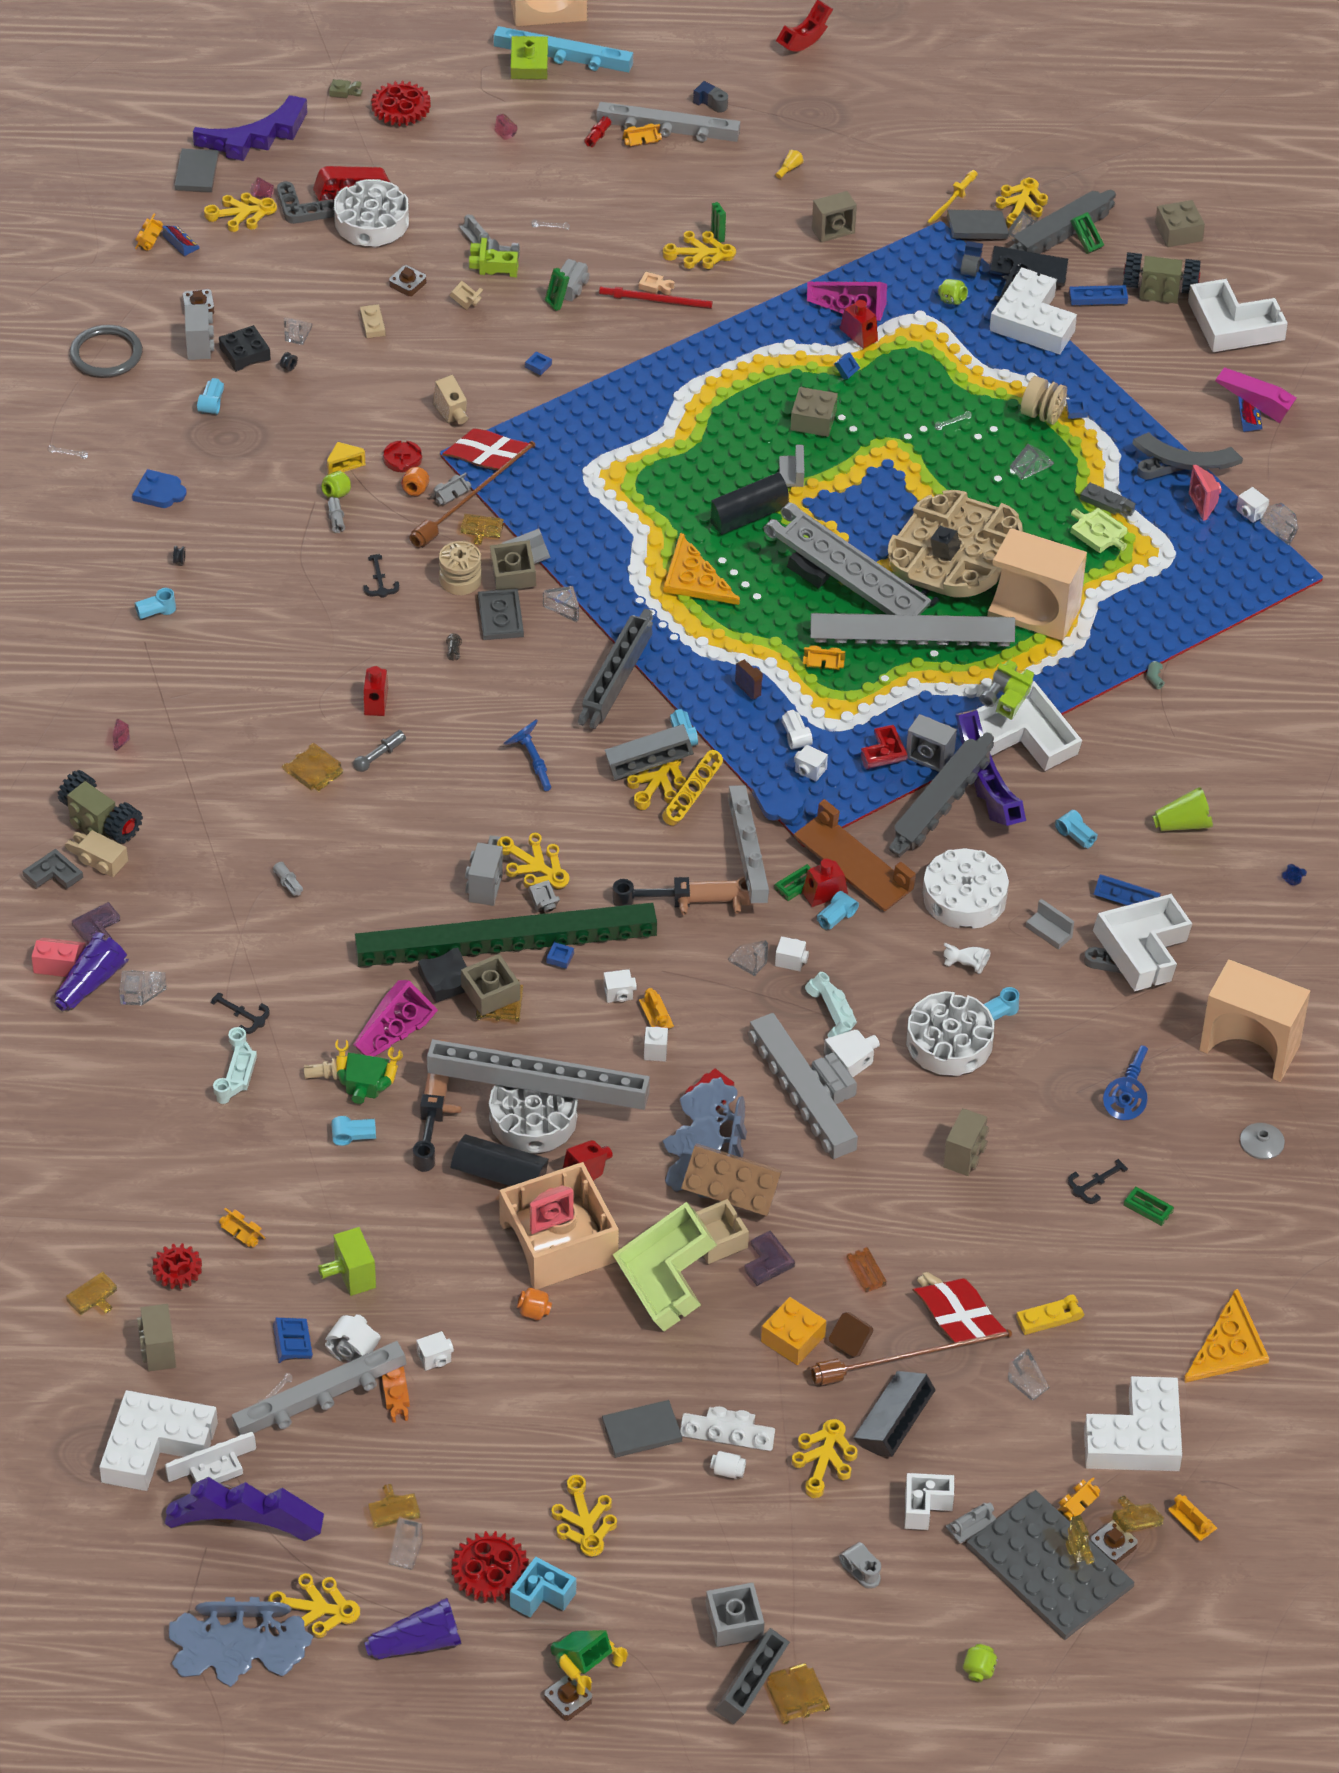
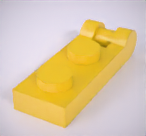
M1072 1294L1063 1300L1019 1311L1016 1314V1318L1024 1335L1078 1321L1084 1317V1312L1081 1307H1078V1300Z

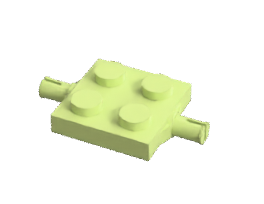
M1099 508L1088 514H1083L1078 509L1072 511L1071 516L1079 521L1071 527L1070 533L1099 553L1112 545H1115L1121 551L1126 549L1127 544L1120 540V538L1127 534V528Z

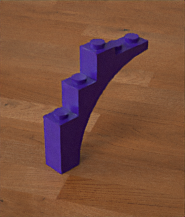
M289 95L275 112L259 121L244 126L226 129L195 127L193 130L194 146L226 152V158L241 161L245 160L251 147L269 151L275 137L294 140L308 113L307 98Z
M974 709L956 714L962 745L967 739L977 741L983 736L984 733L978 710ZM990 754L989 765L984 770L981 769L978 772L977 779L974 782L977 797L986 800L989 819L994 822L1009 826L1026 821L1023 801L1017 798L1004 783Z
M207 1477L194 1483L190 1494L169 1503L166 1509L165 1524L173 1528L198 1520L236 1519L271 1526L306 1541L321 1534L324 1513L284 1488L265 1495L245 1482L229 1490L212 1478Z

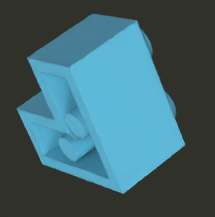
M535 1556L510 1590V1607L530 1618L543 1600L564 1611L576 1595V1577Z

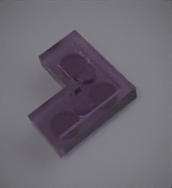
M107 902L73 919L72 926L87 944H89L91 937L96 932L103 933L102 939L106 941L108 937H112L105 928L119 922L120 915Z
M771 1230L751 1240V1246L760 1258L746 1264L744 1271L756 1286L795 1267L794 1259Z

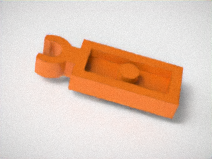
M404 1366L381 1376L386 1409H391V1420L393 1423L396 1422V1415L398 1414L404 1415L405 1421H408L409 1418L406 1407H410Z

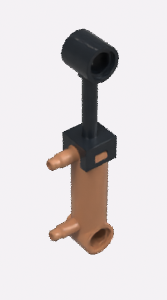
M745 876L732 881H689V877H674V888L634 889L633 883L628 879H618L613 884V904L615 906L632 905L634 898L674 897L675 907H680L681 914L686 915L690 903L733 902V909L736 914L741 912V905L749 906L754 904L750 903Z
M427 1073L424 1094H422L420 1105L421 1120H426L422 1141L417 1142L413 1146V1165L418 1171L427 1172L435 1166V1147L431 1143L434 1122H443L444 1113H461L462 1110L461 1106L445 1104L449 1076Z

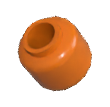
M412 467L403 476L401 484L407 494L419 496L428 487L430 479L428 473L423 468Z
M528 1288L526 1291L521 1292L517 1308L520 1309L522 1316L541 1320L544 1315H549L552 1302L548 1301V1293Z

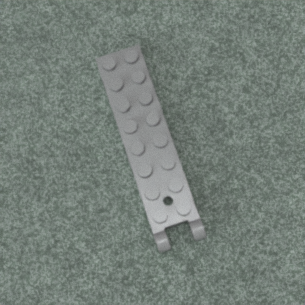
M787 503L781 509L783 518L787 521H792L787 527H783L774 519L764 526V532L768 537L778 538L888 615H921L931 603V599L800 510L794 503Z

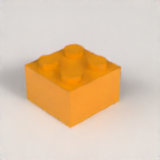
M789 1297L762 1325L761 1342L798 1366L825 1337L826 1320Z

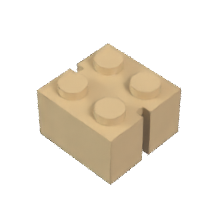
M728 1199L696 1212L717 1244L716 1247L703 1255L708 1264L748 1248L749 1231L740 1217L737 1218V1213Z

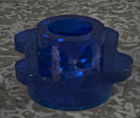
M1294 864L1287 865L1286 872L1282 873V878L1290 885H1298L1301 883L1302 877L1306 876L1307 871L1300 869Z

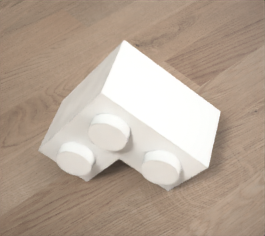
M907 1473L905 1529L928 1530L930 1510L952 1511L954 1475Z

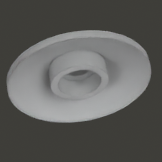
M1267 1123L1251 1124L1242 1131L1240 1136V1144L1243 1150L1248 1155L1257 1159L1266 1160L1278 1156L1285 1144L1281 1131Z

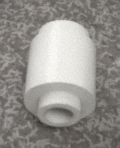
M718 1451L717 1455L712 1456L710 1468L714 1469V1474L734 1479L737 1477L742 1478L746 1459L741 1458L740 1455Z

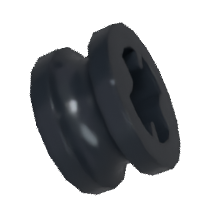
M286 352L280 360V367L286 368L287 371H292L297 365L298 357L290 352Z
M174 546L173 563L181 562V564H184L186 557L185 546H182V548Z

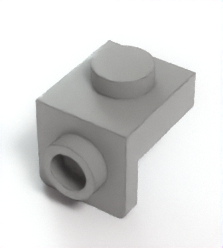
M549 880L528 888L537 912L544 910L546 913L556 909L560 898L555 896Z

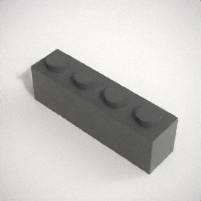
M684 724L605 749L614 780L694 754Z
M770 1628L758 1640L716 1706L715 1711L732 1724H735L746 1713L790 1642Z

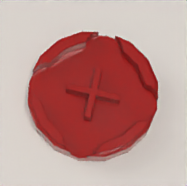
M400 440L392 442L384 449V464L393 471L407 472L410 468L418 467L421 464V448L411 441L401 442Z

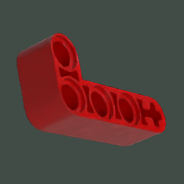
M325 166L317 174L313 191L318 201L334 200L337 191L342 190L346 186L348 188L354 186L358 181L382 180L390 182L384 169L380 167Z

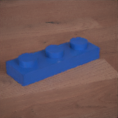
M1126 285L1069 287L1071 305L1128 304Z
M1103 874L1099 875L1093 894L1125 905L1161 897L1160 892Z

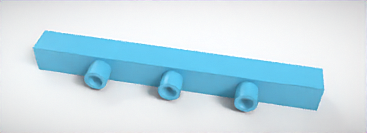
M498 26L494 33V46L511 50L512 36L546 35ZM548 36V57L553 58L558 64H562L564 60L587 64L594 71L598 70L599 67L628 73L633 65V52Z

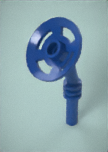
M536 719L503 744L510 745L520 742L526 746L533 761L532 766L535 773L539 776L544 791H549L551 784L546 774V765L544 760L540 758L530 735L537 725L538 720Z
M1140 1046L1133 1063L1128 1066L1125 1077L1113 1080L1104 1091V1106L1108 1113L1117 1119L1130 1120L1136 1118L1144 1111L1147 1105L1146 1089L1137 1080L1141 1072L1140 1066L1148 1051L1146 1046ZM1118 1084L1119 1086L1114 1089L1112 1096H1109L1111 1089ZM1132 1085H1136L1139 1088V1091L1135 1092L1132 1089ZM1138 1098H1140V1105L1136 1110L1132 1111L1131 1109L1135 1107V1105L1138 1102ZM1116 1103L1119 1107L1124 1108V1113L1117 1112L1111 1105Z

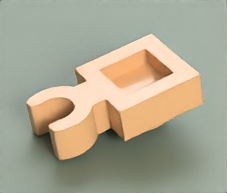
M645 272L639 282V289L655 294L658 291H662L665 295H671V289H674L675 282L672 280L664 281L663 276Z

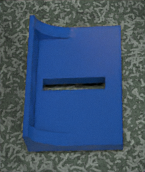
M276 1317L273 1330L279 1363L289 1358L312 1359L313 1354L307 1319Z

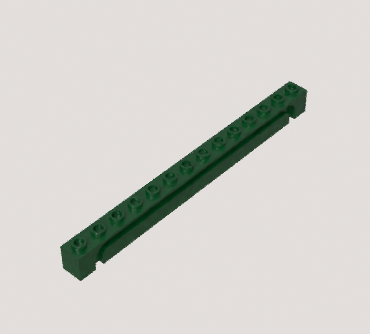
M643 903L355 933V948L358 967L414 962L440 957L457 947L462 956L540 949L552 947L554 942L562 945L657 936V918L654 903Z

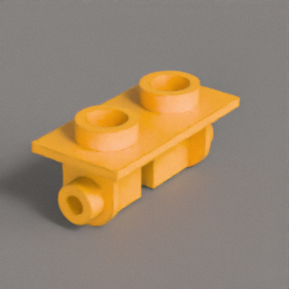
M647 124L637 128L632 126L624 129L622 140L624 139L625 146L642 145L641 138H644L645 144L657 143L659 140H662L661 133H658L660 124Z
M155 213L151 219L147 218L142 226L144 232L140 230L135 239L138 241L135 247L136 250L139 245L144 250L152 249L162 231L163 223L153 219Z
M819 646L804 647L803 664H806L807 667L821 668L822 661H826V669L839 670L844 668L845 651L839 648L821 649Z
M648 988L645 991L644 998L639 999V1003L650 1026L668 1029L674 1027L660 995L657 994L656 990Z
M224 1208L228 1214L219 1220L222 1229H225L233 1236L238 1230H241L236 1238L248 1247H255L258 1244L259 1236L263 1239L266 1238L260 1233L262 1228L251 1221L248 1224L244 1221L245 1216L235 1209L231 1212Z
M1094 1477L1087 1482L1084 1479L1081 1480L1073 1488L1076 1492L1072 1496L1067 1494L1058 1502L1060 1507L1057 1510L1064 1513L1063 1516L1069 1521H1074L1085 1510L1080 1502L1088 1507L1099 1497L1100 1489L1096 1485L1091 1484L1095 1479Z
M1178 1494L1174 1498L1176 1503L1168 1508V1511L1199 1541H1202L1217 1530L1212 1521L1201 1513L1185 1495Z

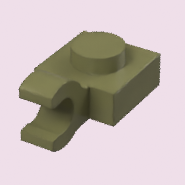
M333 79L329 95L330 97L348 98V95L359 97L363 92L360 89L362 82L354 81L351 84V81Z

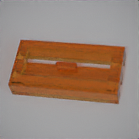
M868 1247L863 1248L862 1252L857 1250L853 1255L852 1253L847 1254V1260L866 1293L886 1286L887 1281ZM855 1260H859L872 1285L868 1284Z

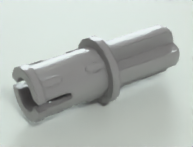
M331 497L328 501L330 511L328 516L332 522V530L335 533H340L339 526H341L342 532L345 530L344 512L341 510L340 500Z
M284 862L276 863L273 866V871L280 878L282 886L287 887L293 896H300L303 887L296 880V875L289 871Z

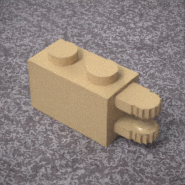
M93 830L87 836L76 832L73 835V839L76 842L70 840L65 844L68 851L77 855L78 860L84 865H89L111 877H114L128 862L127 847Z

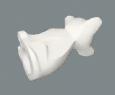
M944 943V946L947 947L944 950L945 966L949 967L958 961L962 965L974 967L975 972L982 973L990 958L991 952L989 949L968 947L959 950L953 945Z

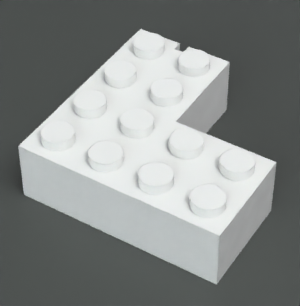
M1021 268L991 313L990 331L1061 354L1075 332L1077 314L1049 305L1055 297L1057 279L1042 274L1037 276V272Z
M1227 279L1190 285L1188 303L1212 352L1285 340L1288 323L1283 313L1280 312L1281 309L1275 298L1239 304Z
M1035 681L1032 683L1030 693L1012 720L996 712L1000 698L997 699L993 707L984 705L976 709L978 710L983 733H992L994 736V746L990 751L991 756L1021 741L1043 770L1046 771L1078 755L1082 739ZM1003 705L1006 711H1011V709Z
M1169 894L1098 913L1093 932L1132 989L1138 991L1151 987L1152 983L1156 986L1172 981L1177 963L1166 947L1187 941L1192 922L1173 895Z
M1131 1376L1129 1387L1130 1415L1086 1414L1084 1427L1086 1469L1180 1471L1182 1443L1178 1378Z
M126 1390L100 1464L101 1482L147 1491L160 1453L185 1457L210 1447L218 1424L216 1407Z

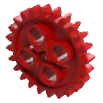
M394 81V85L387 83V87L381 86V90L376 89V94H373L371 99L372 112H374V116H378V120L384 119V123L390 121L391 125L398 123V126H401L402 123H405L408 126V122L415 124V120L421 121V117L426 118V113L430 112L431 100L428 91H424V87L418 88L417 83L412 86L410 81L407 84H404V81H401L400 84Z
M484 1531V1537H480L475 1533V1540L467 1537L466 1545L460 1543L459 1550L454 1551L451 1567L454 1583H458L459 1590L465 1589V1596L473 1593L475 1601L480 1596L483 1597L484 1603L487 1602L488 1597H491L494 1603H496L499 1596L505 1601L506 1594L510 1595V1590L529 1566V1559L526 1558V1550H522V1544L518 1543L515 1545L514 1537L506 1540V1533L501 1537H497V1531H494L492 1536H489L487 1531Z

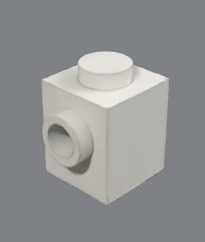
M1251 487L1238 496L1236 510L1254 523L1267 515L1269 499Z
M806 745L794 757L795 772L817 781L827 769L828 754Z
M781 936L776 950L775 966L800 971L802 964L807 963L809 951H806V942Z
M629 969L604 973V990L607 1003L633 1000V991L637 990L635 977L631 978Z
M646 1027L644 1060L666 1062L668 1028Z
M442 1331L416 1340L417 1354L425 1371L435 1367H442L451 1362V1352L454 1351L450 1339L445 1338Z

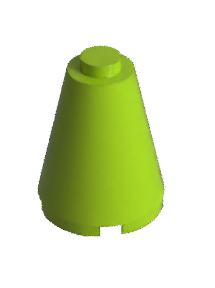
M1201 787L1155 811L1156 815L1152 816L1155 828L1159 827L1161 831L1213 827L1211 816L1208 817L1209 806Z

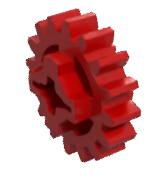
M173 1243L171 1249L164 1246V1252H157V1258L153 1259L152 1268L156 1281L162 1280L163 1287L170 1284L171 1289H174L175 1285L183 1289V1284L191 1286V1280L198 1281V1274H202V1259L199 1258V1252H193L192 1246L185 1249L183 1243H181L180 1247H176Z

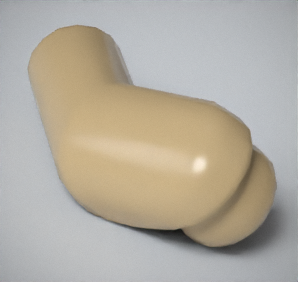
M929 1272L922 1273L923 1275L917 1279L922 1287L929 1284L943 1283L941 1279Z

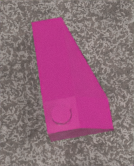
M807 283V301L843 314L845 308L851 306L857 300H864L867 303V308L876 315L877 321H881L887 303L886 283Z
M1225 367L1215 380V382L1241 397L1278 423L1282 421L1297 397L1279 386Z
M398 980L385 995L353 1045L363 1055L375 1057L391 1047L392 1044L406 1038L415 1030L424 1027L438 1009L409 980Z

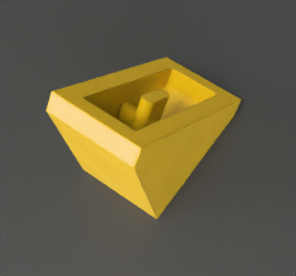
M337 442L327 459L328 474L336 471L345 472L364 466L365 450L360 447Z

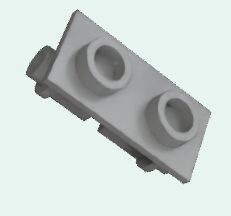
M468 214L464 217V225L459 226V228L472 243H481V238H487V241L492 240L473 215Z
M467 474L454 475L449 479L448 483L444 485L443 483L438 484L434 487V492L430 499L436 498V503L439 506H444L455 499L452 492L457 497L469 492L471 484L469 481L464 480Z
M983 1503L948 1524L946 1528L961 1544L996 1520L992 1514L994 1507L991 1503Z

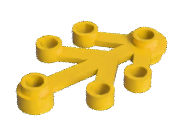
M1025 178L1019 185L1013 187L1003 185L1001 187L1002 196L996 198L995 206L1003 209L1008 205L1017 203L1014 211L1006 217L1007 228L1012 230L1020 228V214L1024 205L1028 207L1033 217L1042 216L1043 208L1041 206L1047 204L1048 196L1039 192L1037 180ZM1022 191L1021 194L1010 197L1012 194ZM1032 194L1036 198L1038 205H1035L1029 195Z
M250 193L241 194V202L234 199L231 195H225L222 197L223 206H234L236 208L219 210L216 205H208L204 208V216L209 222H215L218 217L237 215L233 220L228 221V230L236 232L239 230V224L248 215L257 212L253 217H249L246 220L247 228L253 230L258 227V221L264 215L276 212L277 204L272 198L260 200L253 197Z
M692 231L684 232L683 240L695 248L676 247L672 243L666 244L663 248V258L669 261L675 260L678 255H695L684 258V267L687 269L693 268L701 260H703L702 266L704 268L711 269L720 260L731 261L736 255V248L730 244L723 245L713 238L711 231L703 232L702 241L707 244L709 243L714 248H709L697 240Z
M681 759L653 767H661L659 771L649 773V769L638 772L640 775H630L627 778V786L631 789L638 788L640 783L651 781L645 791H639L634 795V805L639 810H646L650 806L651 796L660 783L665 792V802L670 803L677 793L673 790L667 773L671 770L674 776V787L680 790L686 781V778L682 776L679 769Z
M539 833L530 834L528 839L534 857L515 846L514 841L508 836L501 837L498 840L497 846L503 847V855L513 854L527 863L526 865L519 866L516 863H509L505 870L507 876L515 877L519 874L541 872L546 875L535 877L533 874H527L523 880V885L526 888L547 880L555 889H562L568 885L569 874L561 869L559 863V847L556 844L547 846L546 855L551 861L552 868L544 863L540 846L542 837ZM532 838L538 839V841L534 842L532 841ZM554 849L556 853H551L549 850ZM509 868H514L516 871L511 872ZM531 879L533 883H528L526 880Z
M828 1420L823 1424L822 1430L811 1435L803 1433L798 1438V1445L801 1449H809L812 1444L826 1439L824 1445L807 1453L796 1452L792 1455V1465L796 1468H802L806 1463L819 1458L813 1477L806 1482L805 1492L811 1498H819L824 1493L825 1485L822 1479L829 1460L836 1469L839 1479L847 1480L851 1476V1467L842 1462L833 1448L835 1442H837L843 1451L845 1460L854 1461L857 1458L858 1450L855 1446L850 1445L844 1437L846 1428L840 1420ZM802 1440H808L809 1442L803 1443ZM851 1451V1452H853L854 1454L849 1455V1454H847V1452ZM799 1458L802 1459V1461L798 1462L795 1459ZM845 1470V1471H847L848 1473H845V1474H844V1473H841L840 1471Z
M572 1475L567 1480V1490L574 1496L579 1516L565 1509L562 1504H555L551 1509V1515L555 1520L564 1519L583 1529L584 1535L571 1530L568 1524L562 1523L557 1526V1537L561 1540L570 1539L580 1544L581 1551L587 1556H598L604 1550V1537L609 1531L616 1529L617 1518L611 1514L606 1515L603 1518V1524L596 1533H594L592 1527L604 1511L611 1509L612 1499L608 1495L600 1496L598 1503L589 1514L583 1494L586 1490V1480L581 1475ZM605 1501L608 1502V1504L603 1505L601 1504V1502ZM560 1510L562 1513L557 1514L555 1511ZM612 1521V1522H614V1523H613V1524H607L606 1522ZM561 1530H566V1531H568V1532H567V1533H561L560 1531H561Z
M308 1573L300 1575L298 1582L300 1588L306 1590L313 1601L289 1598L280 1591L273 1592L268 1597V1602H273L274 1598L280 1597L282 1599L280 1603H285L292 1609L310 1611L301 1617L304 1620V1627L325 1614L334 1615L325 1622L318 1621L313 1624L312 1632L317 1638L324 1637L329 1630L340 1623L352 1624L360 1617L359 1605L352 1600H345L337 1589L336 1580L332 1577H326L322 1581V1588L325 1593H330L337 1605L327 1604L314 1586L312 1576ZM304 1579L310 1580L308 1584L302 1583ZM331 1582L334 1584L331 1588L325 1587L327 1583ZM350 1608L352 1609V1612L350 1614H345L344 1610ZM317 1627L324 1628L320 1633L315 1631Z

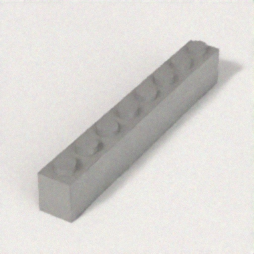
M771 1013L750 1021L748 1036L751 1043L756 1044L762 1059H766L769 1063L770 1071L772 1074L777 1075L782 1089L787 1090L793 1105H797L800 1109L803 1120L808 1121L815 1137L818 1136L826 1153L829 1152L831 1157L836 1159L857 1150L858 1136L775 1014Z

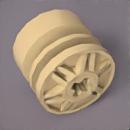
M1034 375L1025 389L1021 403V414L1035 418L1040 412L1039 418L1041 421L1045 422L1047 420V423L1054 425L1065 406L1067 386L1061 384L1058 386V383L1053 382L1048 388V380Z
M456 541L445 545L439 553V581L442 588L454 595H465L474 592L481 585L482 579L481 553L474 544L466 541Z

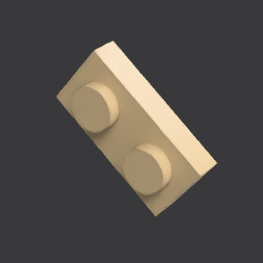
M379 304L360 307L366 338L385 336V327Z

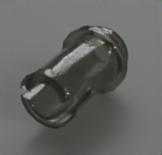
M453 633L446 639V644L448 645L447 658L454 660L455 654V659L458 660L460 658L462 639L458 634Z

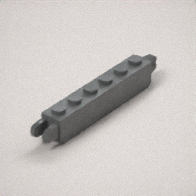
M1110 189L1103 193L1091 191L1016 233L1014 245L1010 248L1039 254L1051 249L1058 243L1077 234L1070 221L1073 218L1088 212L1093 223L1109 215V210L1115 206V202L1112 199L1116 197V193Z
M644 609L639 617L634 615L629 617L583 699V710L578 719L579 725L583 726L588 719H591L590 727L596 729L600 722H604L653 634L652 610Z
M984 733L977 741L967 739L895 824L896 837L889 847L892 853L900 858L907 850L911 849L913 851L916 846H921L926 839V834L937 827L942 815L946 816L949 813L952 803L963 796L967 785H972L975 782L978 772L981 769L984 770L990 763V751L994 746V736L992 733Z

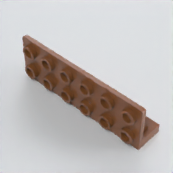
M822 800L818 805L817 817L794 834V838L821 860L828 858L836 861L843 871L847 882L881 910L887 911L914 889L916 873L902 862L895 865L893 870L838 825L840 811L827 800Z

